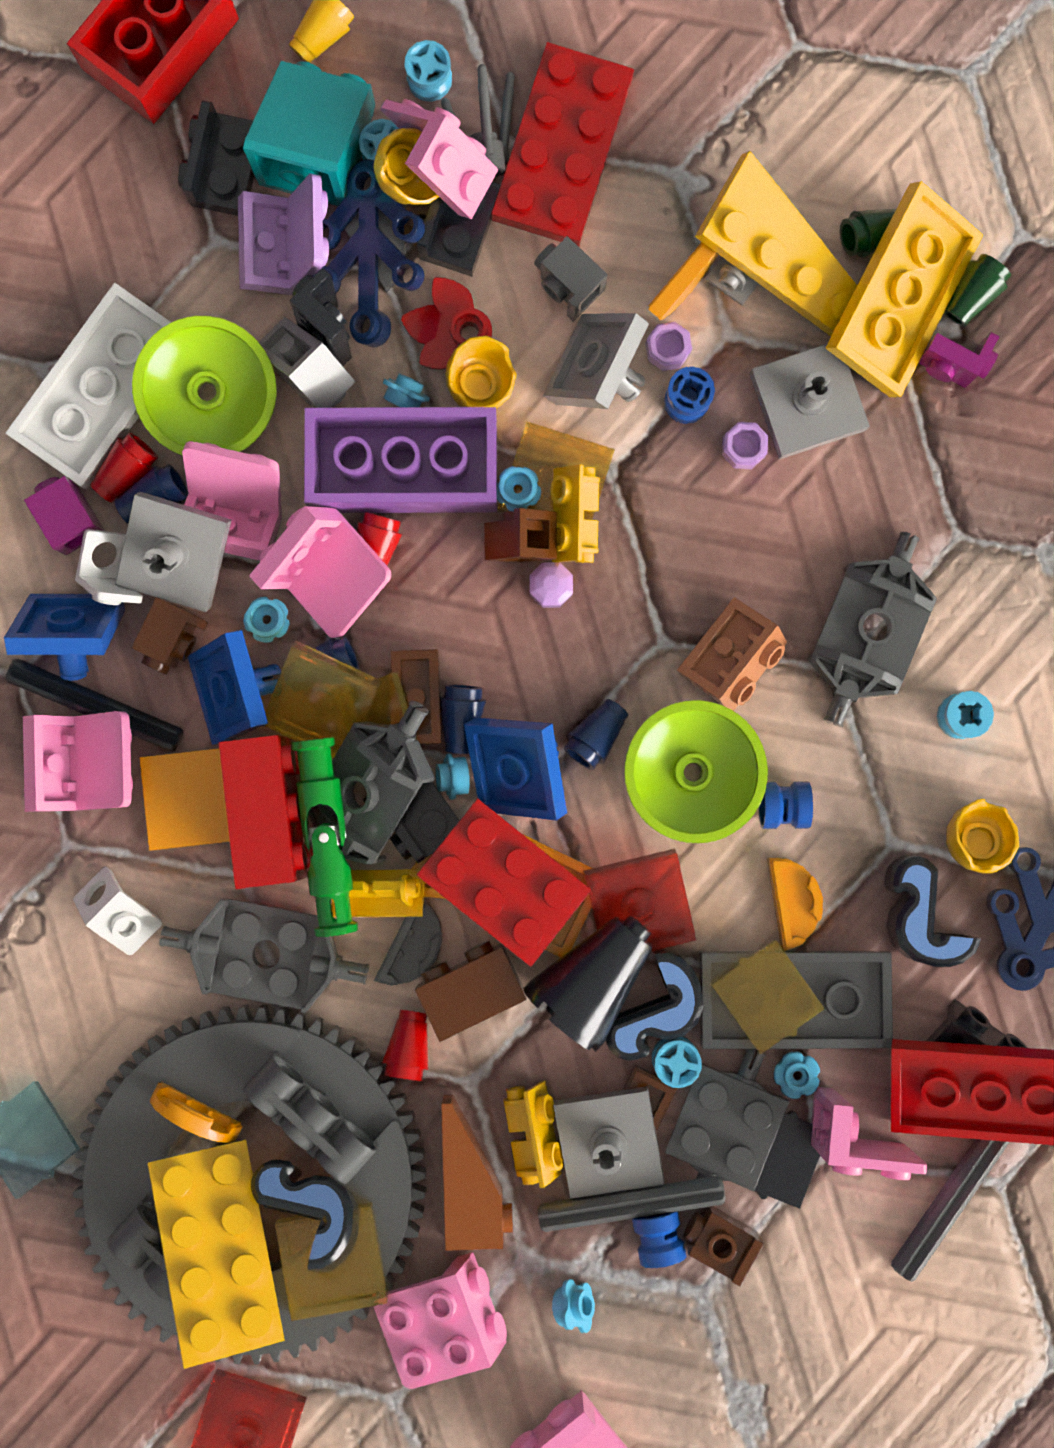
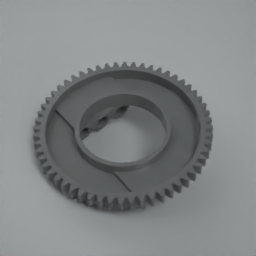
M242 1005L238 1010L236 1019L229 1006L223 1007L219 1010L218 1022L209 1010L200 1015V1026L192 1017H189L182 1021V1032L175 1025L164 1030L166 1041L158 1035L148 1040L150 1051L140 1047L132 1053L136 1064L127 1060L118 1067L123 1078L114 1075L108 1079L106 1085L112 1093L103 1092L97 1096L95 1101L103 1110L94 1109L88 1114L86 1119L95 1127L87 1128L81 1132L80 1138L86 1141L89 1146L79 1149L75 1156L85 1162V1165L80 1166L73 1172V1177L83 1181V1185L73 1191V1197L83 1200V1205L74 1212L75 1217L85 1218L86 1224L78 1233L79 1236L90 1238L91 1244L84 1250L85 1254L100 1255L101 1260L92 1268L93 1272L108 1271L110 1274L102 1285L104 1290L118 1286L121 1291L114 1303L118 1306L130 1300L133 1305L128 1317L132 1320L142 1313L146 1315L143 1330L146 1332L157 1324L161 1326L159 1341L164 1343L173 1334L177 1335L147 1163L172 1157L184 1129L164 1118L150 1104V1098L158 1082H164L212 1108L231 1102L251 1101L261 1112L271 1117V1120L277 1126H281L291 1140L305 1149L313 1159L316 1158L334 1180L352 1192L360 1210L359 1233L353 1251L344 1263L331 1272L313 1273L307 1270L314 1239L295 1254L270 1263L285 1341L232 1355L234 1364H240L244 1355H251L254 1364H260L263 1354L270 1353L274 1362H279L283 1350L287 1349L292 1357L296 1358L299 1357L303 1344H306L312 1352L316 1351L320 1344L321 1336L329 1343L334 1342L338 1334V1326L347 1333L352 1330L354 1325L353 1315L363 1321L367 1318L369 1313L367 1302L374 1305L376 1298L382 1294L379 1288L388 1291L393 1289L395 1279L390 1272L403 1273L406 1263L400 1256H411L414 1247L407 1238H417L420 1226L412 1220L422 1218L425 1208L414 1202L424 1199L426 1196L427 1187L415 1182L425 1179L427 1168L414 1164L424 1158L425 1150L424 1148L410 1146L420 1139L421 1132L420 1129L406 1128L414 1120V1111L399 1112V1108L407 1099L406 1094L390 1095L389 1093L397 1082L396 1078L379 1079L385 1064L379 1062L369 1067L366 1064L372 1052L369 1048L355 1054L353 1050L357 1040L356 1037L352 1036L342 1044L338 1042L341 1027L336 1025L326 1035L322 1033L323 1018L319 1017L311 1027L306 1026V1013H301V1011L290 1022L288 1020L287 1007L278 1009L274 1019L270 1017L268 1005H261L255 1018H253L249 1006ZM177 1342V1350L180 1351L179 1343Z

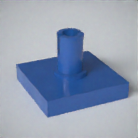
M29 594L4 636L7 655H57L61 679L68 681L83 679L87 676V672H89L86 655L105 654L124 615L125 604L124 602H121L120 605L99 603L92 599V594Z
M242 630L224 633L189 655L188 661L212 745L234 740L268 724L261 696L282 693L284 690V679L270 680L273 676L282 674L280 667L276 664L253 669Z
M473 718L464 724L477 798L497 814L556 821L567 814L558 760V744L555 740L553 723Z

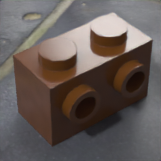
M490 941L483 942L464 952L466 961L452 968H449L447 961L421 973L424 981L417 984L415 992L439 1042L527 1000L524 987L502 943L492 947Z

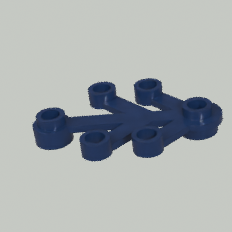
M368 159L359 162L352 168L347 181L348 195L328 219H323V230L329 227L330 231L327 238L329 250L338 246L341 240V232L358 213L359 228L330 264L321 269L324 268L331 274L336 294L340 289L342 279L359 260L358 311L350 319V332L358 343L375 348L383 345L391 334L390 319L386 314L378 310V257L391 269L393 282L398 287L407 291H414L424 281L423 268L419 264L407 259L379 229V209L393 222L392 230L395 236L407 243H416L422 238L425 232V224L421 217L407 211L402 204L394 201L381 190L374 173V160ZM371 176V184L368 189L364 190V184ZM409 220H413L412 231L405 235V224ZM412 267L413 276L409 282L405 283L403 279L404 273L408 268ZM369 318L370 328L367 332L363 333V324Z
M1019 847L1008 866L1017 876L1032 923L1024 939L1014 916L1019 908V899L1014 892L1002 888L994 889L987 896L986 906L989 912L995 916L1005 947L997 960L998 975L1008 987L1026 991L1033 989L1042 981L1046 969L1054 967V947L1042 950L1050 933L1054 932V881L1045 897L1037 874L1041 866L1039 854L1032 848ZM1022 853H1027L1031 858L1030 866L1026 870L1020 869L1017 863L1018 857ZM1005 894L1009 899V907L1005 911L1000 912L996 907V900L1000 895ZM1027 959L1029 971L1025 975L1020 976L1016 971V965L1019 960Z

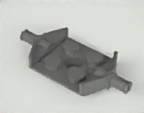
M900 532V537L893 554L887 560L853 562L845 566L844 571L846 573L814 651L807 659L829 687L834 690L833 700L824 718V721L843 727L851 703L857 702L858 698L889 696L899 693L937 600L933 592L913 571V564L910 563L917 542L920 540L916 535L910 537L911 533ZM878 615L886 622L887 633L882 640H872L865 634L863 625L867 616Z
M410 701L409 707L399 724L387 725L368 721L354 723L332 760L334 776L340 778L346 826L344 846H341L340 841L339 848L347 860L364 864L384 862L387 857L385 855L380 856L422 783L433 782L435 779L420 743L415 739L416 731L429 713V710L426 707L423 708L424 705L419 702ZM358 781L364 785L367 792V799L363 806H360L355 800L354 787ZM318 804L311 807L308 816L314 827L322 823L338 825L337 815L329 805Z
M228 898L220 899L197 929L186 931L164 926L161 935L168 937H162L159 940V945L162 947L187 950V953H190L202 994L207 995L211 992L301 1009V1013H306L332 980L343 979L366 984L369 964L342 960L343 956L338 955L333 936H315L314 928L318 926L317 915ZM263 940L272 941L279 948L280 958L274 966H264L256 959V946Z

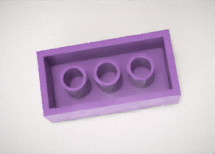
M496 407L305 408L304 503L306 506L336 508L340 513L497 512Z

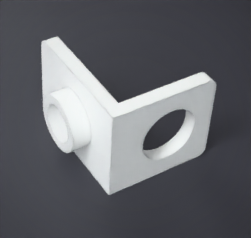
M87 529L83 535L75 581L92 594V599L99 603L108 605H120L121 602L140 604L143 597L140 593L115 585L126 534ZM104 542L112 543L117 552L114 562L107 567L95 566L92 561L94 548Z
M106 866L73 898L85 925L127 955H133L162 925L158 916L123 892L112 870ZM106 884L102 897L96 903L89 905L93 893L100 886Z

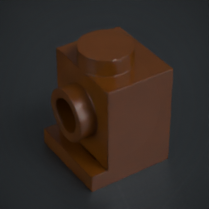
M516 508L514 511L504 512L503 520L484 523L485 561L526 563L557 559V512Z
M156 597L131 648L144 654L141 661L142 664L167 675L171 667L176 668L179 661L185 662L188 659L196 643V637L192 635L195 628L197 627L205 631L208 622Z
M714 1206L705 1207L702 1214L695 1212L689 1220L683 1238L687 1240L685 1247L689 1256L728 1277L732 1283L741 1287L764 1245L756 1230ZM719 1239L729 1241L723 1253L713 1250L714 1243Z

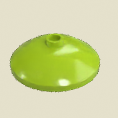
M191 316L176 320L162 327L142 348L135 363L132 378L134 404L145 428L159 443L183 456L182 451L188 441L202 444L212 443L221 448L242 452L251 446L265 431L272 418L276 404L277 387L275 374L265 350L245 329L218 317ZM211 384L216 388V395L213 399L206 401L199 397V389L202 385Z
M691 700L678 702L657 711L640 726L627 750L624 777L627 793L634 809L652 829L680 842L708 843L735 833L752 818L765 794L768 766L765 750L757 733L743 717L733 710L714 702ZM690 763H694L700 768V777L696 781H689L684 775V769Z

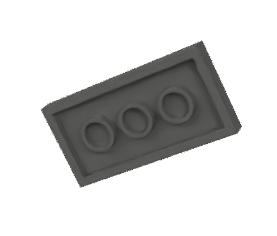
M700 951V986L704 1004L700 1015L702 1049L892 1048L891 952Z

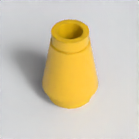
M312 0L293 35L294 38L288 46L303 61L311 63L350 31L348 25L354 19V15L340 0Z

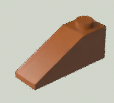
M444 1095L441 1108L445 1251L503 1249L504 1233H513L512 1203H503V1188L454 1095Z

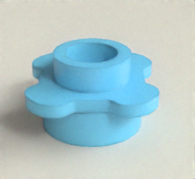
M398 374L396 380L384 378L383 384L388 387L383 398L399 407H420L422 402H429L430 397L421 393L424 387L422 383L402 374Z
M567 1279L563 1282L562 1287L555 1291L552 1310L558 1325L566 1330L578 1327L581 1333L590 1331L595 1311V1302L592 1296V1289L588 1283L576 1285L573 1279Z

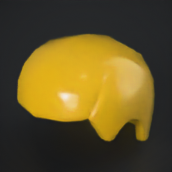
M416 128L395 129L384 137L378 144L374 160V173L381 190L400 204H430L439 197L405 164L422 133Z
M489 336L468 338L453 351L446 365L445 379L446 386L458 406L496 407L497 409L510 398L517 373L509 358V349L504 343Z
M977 799L955 811L946 827V845L951 856L964 868L979 873H994L1011 863L1019 848L1018 828L1005 807L987 803L985 799Z

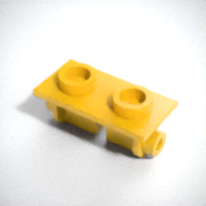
M578 464L553 469L550 494L553 500V511L557 512V559H553L552 562L575 561V563H594V554H598V521L584 520V511L596 512L599 509L600 477H595V468L584 467V465Z
M420 869L351 870L353 889L349 891L352 917H423L425 882L416 875ZM332 899L333 917H336L334 899Z
M546 1080L540 1081L526 1091L524 1086L506 1089L507 1098L503 1099L509 1133L525 1131L526 1139H516L511 1142L516 1176L521 1177L523 1185L539 1183L540 1188H545L562 1174L561 1169L564 1162L561 1145L559 1142H556L553 1125L555 1118L554 1101L552 1096L548 1094Z

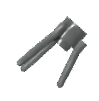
M480 64L477 71L481 132L474 133L470 137L480 142L486 148L484 155L497 167L498 171L495 175L497 177L505 173V165L509 161L508 145L515 75L513 72L506 74L498 140L497 133L492 132L487 68L484 64ZM443 98L441 100L442 108L456 117L449 99Z

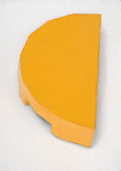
M701 242L648 305V310L660 320H664L693 291L719 254Z
M767 857L781 950L786 951L802 945L806 941L805 939L814 932L818 921L821 920L823 915V896L817 880L803 866L786 858Z
M158 1082L149 1101L152 1107L170 1122L197 1136L212 1141L234 1142L243 1128L241 1122L164 1082Z

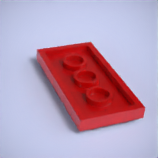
M546 43L492 211V221L562 242L568 236L578 247L580 246L632 83L633 68L553 43Z
M892 1039L891 1132L1054 1146V1050Z

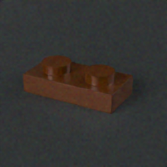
M438 649L391 651L393 724H399L409 707L410 701L419 702L424 705L423 708L426 707L429 710V713L416 731L415 739L419 741L420 745L442 744Z

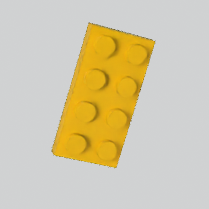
M922 181L910 183L825 349L888 397H901L983 234Z
M241 1140L148 1162L149 1178L183 1369L285 1341L259 1204L256 1202L251 1190L253 1173L247 1141Z

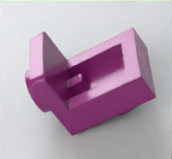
M990 332L979 343L975 352H972L937 333L928 343L919 364L927 367V373L933 378L942 382L953 381L966 388L978 376L984 379L992 369L999 355L992 351L999 336Z

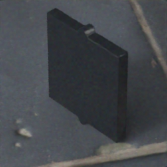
M791 1110L784 1114L755 1191L758 1192L761 1199H766L769 1196L800 1209L820 1155L811 1145L813 1124L798 1118L795 1111Z

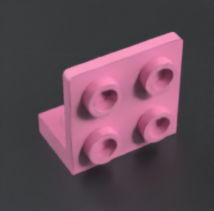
M817 1088L813 1098L811 1145L828 1165H832L833 1171L846 1175H861L862 1168L881 1170L882 1176L896 1180H910L911 1173L926 1174L927 1163L904 1143L858 1138L859 1116L857 1112H853V1106L833 1088Z

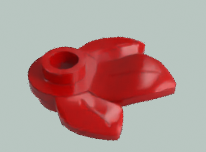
M435 277L432 282L433 305H426L409 311L401 317V321L411 338L424 345L420 354V365L430 369L443 370L446 369L447 362L453 351L467 340L461 336L464 328L468 326L476 328L478 330L476 337L489 336L492 338L493 331L487 315L474 308L472 295L465 286L451 279Z

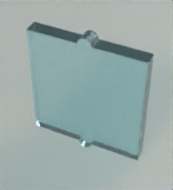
M33 1081L10 1101H2L0 1103V1175L14 1198L19 1199L43 1179L53 1178L55 1175L54 1170L81 1149L38 1081Z

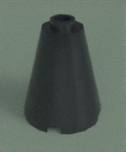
M631 915L625 921L615 916L530 980L523 988L524 993L537 1009L543 1002L547 1004L545 1008L551 1015L549 1020L558 1029L588 1050L593 1048L597 1052L604 1044L653 948L647 941L651 932Z

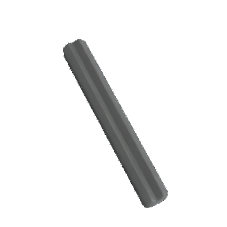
M975 1139L892 1260L891 1266L900 1276L911 1282L917 1279L1010 1142Z
M712 1176L659 1186L542 1203L538 1208V1220L541 1230L550 1232L722 1205L725 1203L726 1194L721 1177Z

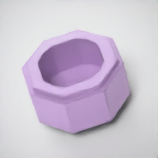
M676 322L657 324L645 343L648 361L662 371L680 369L692 351L689 331Z
M738 422L723 437L722 456L735 469H752L767 455L768 435L757 423Z
M560 562L541 563L530 574V596L542 608H560L573 594V575Z

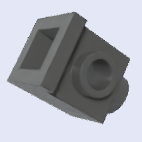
M568 236L558 246L553 243L549 244L534 262V265L541 271V279L543 280L541 285L543 289L556 302L561 303L564 300L568 304L567 316L573 322L606 289L608 274Z

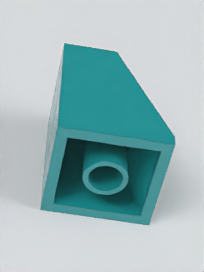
M281 61L243 145V150L258 185L292 194L310 173L317 174L322 179V190L327 192L328 204L339 206L348 195L347 181L349 173L360 162L362 156L359 146L360 133L371 122L376 106L371 84H367L361 77L350 73H343L337 76L322 72L319 67L309 62L299 61L296 64Z

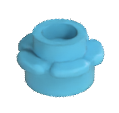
M512 466L500 474V482L497 483V500L501 504H506L509 511H514L516 508L527 509L529 505L534 506L539 501L541 487L537 484L538 476L533 470L527 467ZM516 485H520L523 488L521 493L514 492L513 489Z
M259 597L252 601L243 619L245 629L248 632H252L253 638L262 643L272 642L275 637H283L290 625L287 619L288 609L286 605L278 599L269 600L268 597ZM266 615L271 617L269 624L263 622V618Z
M450 753L446 754L443 763L436 764L435 767L436 785L439 792L446 791L449 799L455 800L456 795L469 793V768L465 757L453 758Z
M793 1051L785 1054L775 1066L773 1073L774 1081L777 1085L781 1086V1092L789 1098L799 1099L804 1094L810 1096L817 1090L820 1080L817 1078L820 1073L817 1061L811 1056H803L801 1052ZM796 1071L802 1073V1077L799 1080L793 1077Z

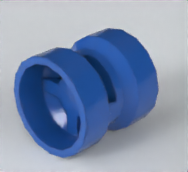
M694 366L684 367L675 372L669 381L664 397L665 410L673 420L683 424H690L703 418L709 409L715 393L714 382L710 375L703 369Z
M798 781L793 782L790 786H779L776 782H767L764 797L758 807L761 828L777 829L781 824H791L795 829H809L813 820V794L810 782Z
M678 1212L632 1219L634 1232L640 1236L641 1244L637 1248L641 1266L645 1268H662L685 1260L687 1256L684 1241L677 1234V1228L680 1225Z

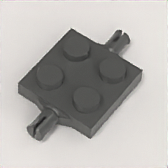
M747 1049L738 1073L720 1071L702 1063L699 1077L691 1084L665 1153L689 1163L698 1171L696 1179L719 1176L722 1181H731L754 1192L788 1107L789 1099L767 1091L755 1080L766 1054L757 1051L753 1064L749 1067L755 1049Z

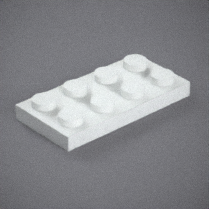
M114 283L6 431V434L87 490L117 438L124 439L139 418L132 393L135 363L147 341L162 327L171 322Z

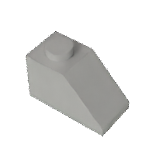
M286 317L259 342L268 355L274 372L313 408H331L336 406L343 400L346 391L356 382L321 341Z

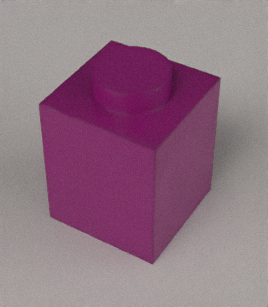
M65 476L60 479L59 477H52L44 480L34 488L35 494L24 500L52 549L66 556L82 546L85 530L105 531L79 486Z

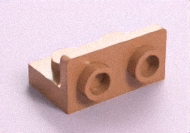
M734 597L677 671L683 678L711 696L720 705L734 711L738 705H744L751 698L756 688V682L766 669L773 668L780 661L784 654L787 640L777 624Z

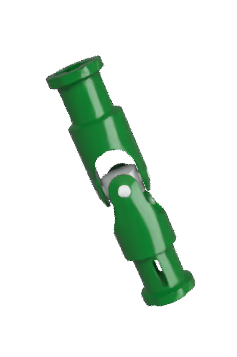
M334 737L291 742V750L297 752L300 781L296 783L303 841L308 851L313 848V856L310 861L307 878L309 894L315 897L318 918V926L314 928L316 937L338 936L358 930V923L352 921L349 891L353 889L351 867L339 848L340 841L341 846H344L346 826L340 778L334 776L331 747L335 745ZM318 804L329 805L337 815L338 825L322 823L317 827L308 828L307 818L311 807ZM331 899H334L336 918L333 917Z

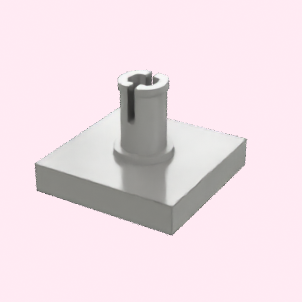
M636 313L582 314L543 396L556 405L601 409L609 408L616 393L627 402L636 399L641 390L632 384L635 383L639 387H643L645 378L643 375L632 370L629 365L649 323Z
M827 344L753 368L749 373L779 460L864 432L870 427L849 366L825 349Z
M144 492L135 494L115 585L207 612L212 606L232 519Z
M648 1086L555 1100L553 1106L570 1199L664 1185L665 1178Z

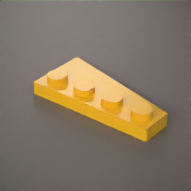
M751 151L743 153L695 237L822 331L832 336L857 284Z

